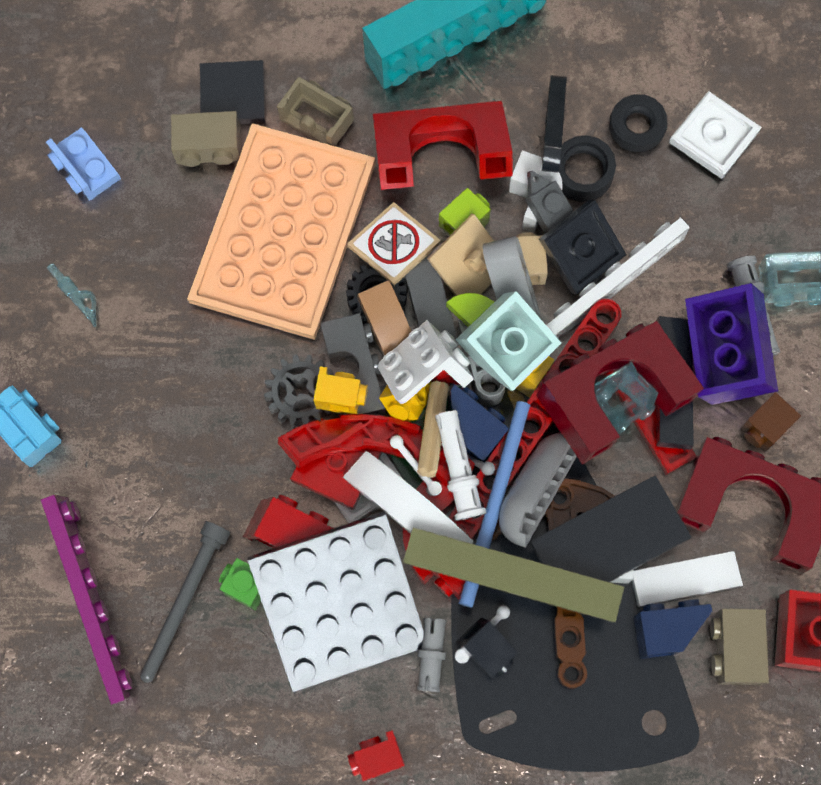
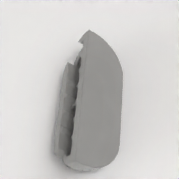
M562 433L549 435L536 445L502 502L499 512V526L503 535L514 544L526 548L577 457Z

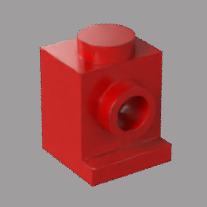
M393 730L386 732L388 740L381 742L379 736L370 738L359 743L361 750L347 755L354 777L361 775L362 781H366L405 767Z

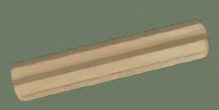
M433 381L429 388L417 470L418 474L423 477L433 478L438 470L441 435L435 415L446 412L449 386L445 382Z

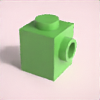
M236 558L233 565L227 564L219 578V583L222 584L219 590L226 596L256 611L261 598L250 566Z

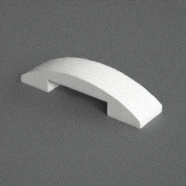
M365 451L343 476L348 483L368 500L373 501L410 534L414 527L473 544L474 541L444 513L369 452Z

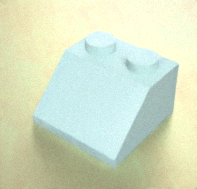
M516 291L503 293L456 339L458 344L478 366L510 391H513L561 344L560 340Z

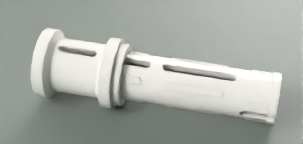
M457 410L435 415L451 479L447 487L448 491L453 493L457 514L454 515L455 520L458 521L486 514V508L481 507L477 490L479 479L476 478V475H472Z

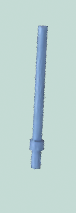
M521 401L516 403L487 503V513L484 514L476 545L490 548L530 405ZM465 581L459 604L473 607L479 584Z

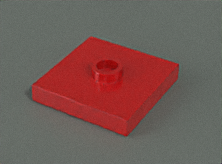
M366 450L338 452L313 460L300 468L296 466L290 478L291 482L354 511L362 494L348 483L343 476ZM367 451L371 455L376 457L378 460L380 459L383 453L377 451Z

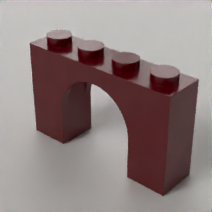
M657 321L646 327L643 323L633 327L626 333V338L618 342L615 338L604 343L595 355L589 357L588 354H584L570 364L571 368L564 372L556 369L542 379L543 385L536 396L582 464L609 450L620 438V435L596 400L594 384L598 376L607 372H623L637 378L647 388L665 416L692 402L704 389Z
M707 437L699 448L697 458L694 461L676 507V511L683 523L705 533L713 523L723 494L728 486L740 481L761 483L776 494L781 502L784 514L783 526L770 560L800 573L811 570L821 546V478L811 477L809 479L797 474L798 470L790 465L782 463L778 465L765 461V457L758 452L752 450L743 452L733 448V444L726 439L720 437H713L711 439Z

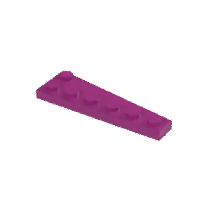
M51 495L40 500L112 705L130 697L129 690L133 688L132 681L127 669H122L118 658V655L121 654L120 646L114 634L111 635L107 622L109 621L108 611L104 602L100 600L96 576L89 565L85 545L76 522L81 520L75 501L70 502L68 497Z

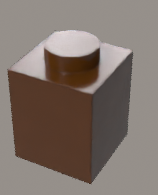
M775 392L740 429L745 432L744 436L752 446L756 448L761 447L766 452L801 415Z

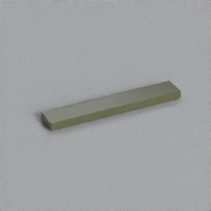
M414 527L412 528L403 561L404 564L614 623L616 622L624 591V586Z

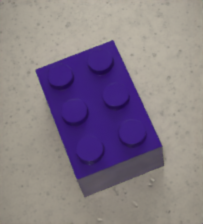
M752 283L685 299L695 376L704 387L698 397L714 405L778 392L764 294Z

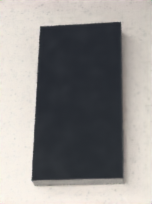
M655 475L530 541V544L542 564L611 582L690 540L692 537Z

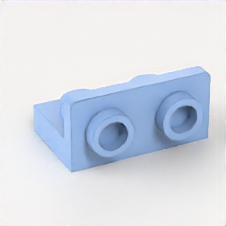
M82 127L57 145L51 138L46 141L51 150L47 154L50 161L58 171L63 168L67 171L69 176L65 179L76 194L83 192L89 201L121 179L118 172Z

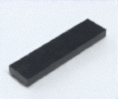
M659 316L656 321L693 372L688 319ZM693 401L668 416L664 415L656 403V446L687 450L694 446Z

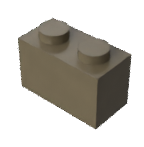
M237 112L172 114L171 151L176 163L192 167L200 163L214 162L219 165H227L233 161H238L241 154V132Z
M721 609L715 613L716 618H711L710 634L712 639H716L717 654H712L711 668L713 676L718 677V684L763 685L769 683L766 610Z

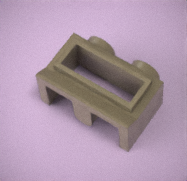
M299 76L277 105L280 121L314 141L332 146H337L354 121L353 108L347 100L340 96L333 97L326 93L317 82L312 80L308 82ZM303 101L335 119L337 122L333 128L327 130L315 123V120L309 115L298 113L297 110Z

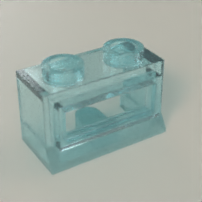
M821 251L766 254L759 265L760 281L765 286L763 293L765 303H774L775 306L782 307L799 301H807L809 305H820L821 282L778 284L777 271L799 272L802 269H819V272H821Z
M629 362L594 384L596 400L618 434L623 432L631 422L638 418L640 420L646 419L656 407L654 402L658 392L636 371L632 362ZM621 390L630 397L614 408L607 403L613 393Z

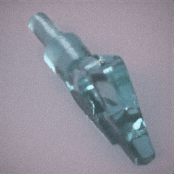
M54 263L50 264L47 269L58 281L57 286L74 302L85 317L91 321L93 327H96V297L94 293L89 290H78L69 276L65 277ZM84 298H90L91 309L85 307Z

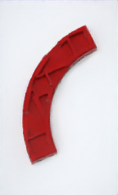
M371 414L340 415V418L321 422L315 420L296 427L278 437V444L296 466L300 468L323 456L345 451H377L405 459L398 449L390 445L391 437L399 435L403 438V445L419 463L423 430L417 424L392 417ZM441 441L438 470L435 477L448 488V482L451 479ZM468 457L471 471H473L475 463Z

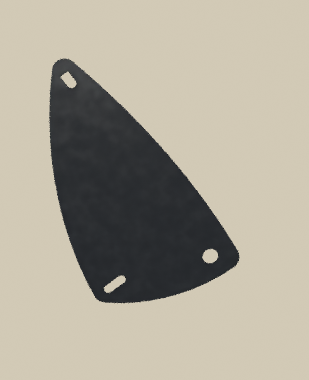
M497 385L495 386L493 392L499 389ZM505 387L502 401L491 408L495 409L506 419L503 424L509 428L515 408L506 391L509 389ZM523 394L525 402L527 403L529 397ZM527 420L523 430L527 433H536L540 428L536 422ZM554 422L543 439L549 435L561 433ZM496 446L493 448V450L489 453V455L485 458L483 462H486ZM518 450L515 457V461L521 458L520 452ZM576 457L564 479H575L596 485L585 463L582 464L578 457ZM475 466L472 475L477 476L481 469ZM489 475L483 479L484 485L492 490L495 476ZM513 483L511 484V486L509 487V489H508L507 492L505 493L504 499H505L506 495L508 494L510 488L512 487ZM556 493L553 500L558 504H562L566 501V498L562 493ZM542 517L530 541L548 532L546 517ZM502 534L491 542L489 549L541 563L530 541L525 548L514 544ZM477 535L476 538L473 540V541H474V542H473L474 545H476L478 535ZM632 581L629 584L613 583L624 586L615 623L581 614L584 620L586 655L582 662L587 669V678L581 686L573 689L564 687L557 677V670L561 662L556 657L554 619L556 617V606L482 585L478 587L473 607L459 604L460 599L452 594L451 634L453 669L460 724L465 741L475 749L505 760L543 769L569 772H604L639 768L665 762L693 751L699 742V727L674 655L640 659L634 616L639 612H643V607H638ZM505 605L510 609V615L507 619H501L495 627L518 652L512 658L514 661L513 665L500 676L496 674L491 678L483 673L470 657L466 663L457 662L454 654L458 649L462 648L456 641L481 617L491 621L497 614L498 607ZM567 631L563 633L562 639L566 644L571 645L575 642V635ZM569 667L565 670V677L570 681H575L578 677V672L575 668ZM512 710L517 716L515 723L489 734H484L479 729V724L482 720L504 711ZM657 710L665 716L667 726L662 734L652 736L644 731L642 718L646 712Z

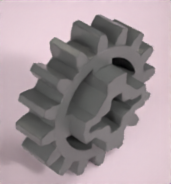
M295 354L293 356V363L288 364L286 360L282 359L280 360L282 365L280 371L275 368L270 370L274 380H265V386L272 391L265 393L264 397L267 402H273L268 408L271 414L279 412L277 418L281 424L290 419L291 428H296L298 421L303 422V424L309 423L312 419L319 420L320 422L322 413L327 415L333 413L332 411L316 409L313 400L320 366L325 367L323 360L318 361L314 365L311 355H307L305 361L300 362L298 355ZM329 369V375H334L332 369ZM296 372H304V373H301V374L292 375L293 373H296ZM280 387H283L287 392L283 404L279 398ZM294 388L299 390L307 388L308 394L306 395L300 393L297 396ZM311 408V410L305 412H298L301 409Z

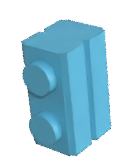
M12 385L0 394V436L26 465L33 467L47 453H50L61 444L62 440L55 433L60 427L47 413L42 417L34 409L39 403L26 389L20 393Z

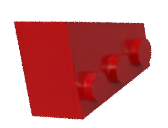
M280 494L278 498L270 497L260 501L243 537L250 541L255 539L273 549L333 529V527L327 525L329 519L314 511H310L308 515L296 509L298 506L296 501Z

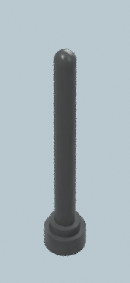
M205 521L200 531L202 546L140 673V678L143 682L149 683L154 679L215 549L219 550L221 544H226L231 533L230 531Z

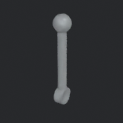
M468 455L475 463V466L481 469L483 474L491 475L494 473L495 466L492 462H482Z

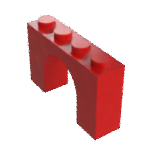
M502 101L373 114L381 190L414 187L412 156L422 146L436 141H454L470 148L476 157L480 180L513 176L512 146Z

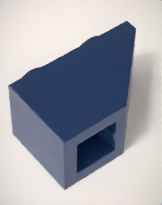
M454 385L448 391V410H457L459 424L467 454L483 462L509 430L503 424L506 419L495 409L489 407L486 410L476 401L479 397L469 388H459Z
M694 599L678 602V608L665 609L664 603L643 606V612H639L634 616L640 659L672 656L683 652L711 614V604L700 605L699 600Z

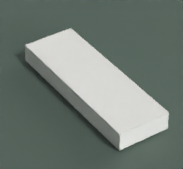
M734 551L633 571L632 580L638 607L743 586Z

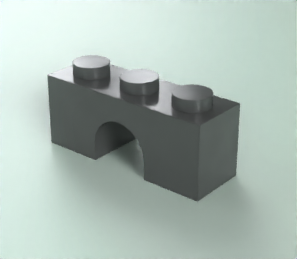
M358 313L320 323L330 363L340 361L354 363L359 368V373L355 379L360 380L363 385H368L365 406L359 405L357 414L386 416L385 407L379 399L386 385L379 386L376 375L381 374L378 369L379 358L377 354H370L368 343L374 342L369 322L363 324L361 315Z

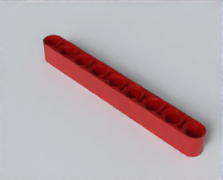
M602 299L592 306L546 375L564 366L571 367L570 364L584 354H588L591 357L599 352L598 349L610 340L621 319V309L615 301ZM605 313L611 317L612 323L603 324L597 319L596 315ZM588 340L593 343L594 349L585 351L579 347L578 341ZM542 381L527 401L530 408L526 421L532 420L536 422L540 430L536 433H527L523 430L518 447L521 458L514 461L506 492L522 470L536 445L543 439L554 422L536 396L543 385ZM508 431L486 461L492 462L495 466V471L491 475L496 476ZM480 470L476 476L479 479L477 490L481 507L486 508L491 490L484 485L483 479L489 475L483 474ZM455 506L448 518L474 540L480 531L484 514L476 519L467 518L456 521L454 515L457 514V509Z

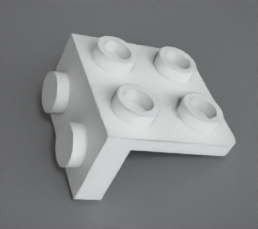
M428 320L414 329L396 348L388 352L378 364L380 373L394 398L400 404H404L442 370H445L463 388L474 380V377L467 368L470 361L459 348H456L459 344L447 330L441 333Z

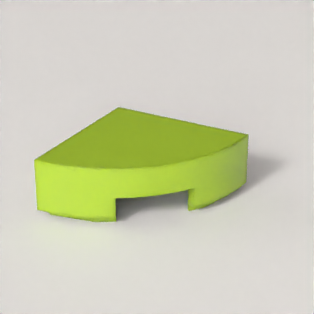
M465 293L451 298L446 302V307L469 327L494 301L480 294Z

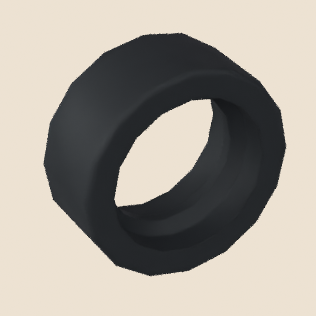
M588 135L575 136L562 144L559 166L563 194L569 199L579 202H586L589 199L595 200L603 196L612 184L616 169L615 155L609 145L599 138ZM582 153L594 156L603 165L602 177L593 184L574 182L565 172V164L569 157Z

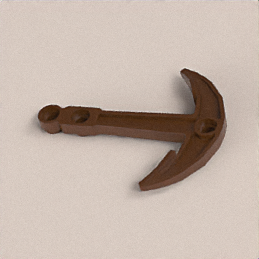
M564 479L557 493H562L566 501L558 504L552 500L544 514V517L547 519L548 532L615 496L602 487L575 479ZM499 517L492 541L503 534L499 526ZM556 606V617L554 619L556 657L561 662L557 670V677L564 687L573 689L581 686L587 678V669L582 662L586 655L584 620L580 613ZM569 631L575 635V642L568 645L563 641L562 636L564 632ZM572 667L577 670L578 677L575 681H570L565 677V670Z

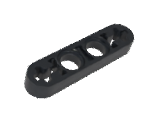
M550 76L541 171L559 172L567 76Z

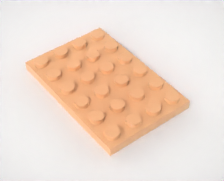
M252 123L187 300L189 303L315 340L376 163L375 157Z

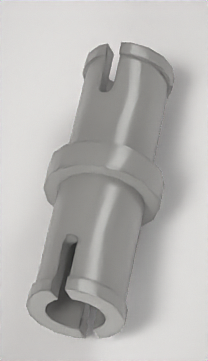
M424 618L422 650H418V657L421 658L417 690L440 692L442 660H446V653L443 652L446 624L444 619Z

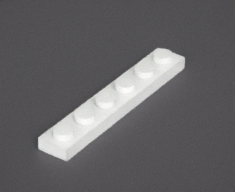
M681 217L672 225L669 222L663 224L655 232L654 236L656 238L648 244L645 242L638 244L630 252L629 256L631 258L623 264L616 262L604 274L606 278L597 285L595 282L587 285L579 294L581 298L572 305L569 302L562 305L554 313L555 319L546 326L560 340L583 321L597 301L611 299L683 241L689 230L688 224Z

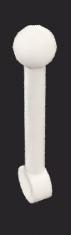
M399 435L392 436L390 439L391 447L398 449L417 472L418 462L403 445V438ZM420 476L427 485L429 495L436 496L441 493L442 486L439 482H433L429 477Z
M505 605L499 606L496 611L497 614L490 622L496 626L501 619H507L510 615V609ZM458 649L454 654L455 660L459 663H466L469 659V656L463 649Z

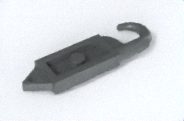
M529 171L527 172L528 197L525 201L546 234L574 211L557 181L551 182L536 172ZM602 275L593 281L596 285L600 282Z

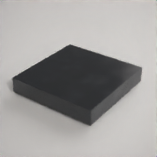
M263 60L200 63V113L236 111L240 124L266 123L265 69Z
M591 199L539 238L542 246L573 294L581 292L587 285L627 255L597 202Z

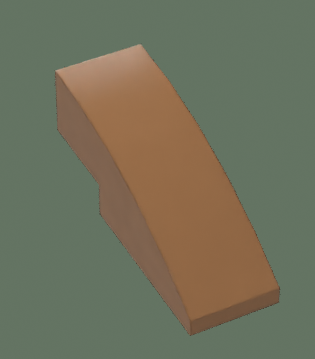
M389 280L358 293L357 299L384 357L412 332Z

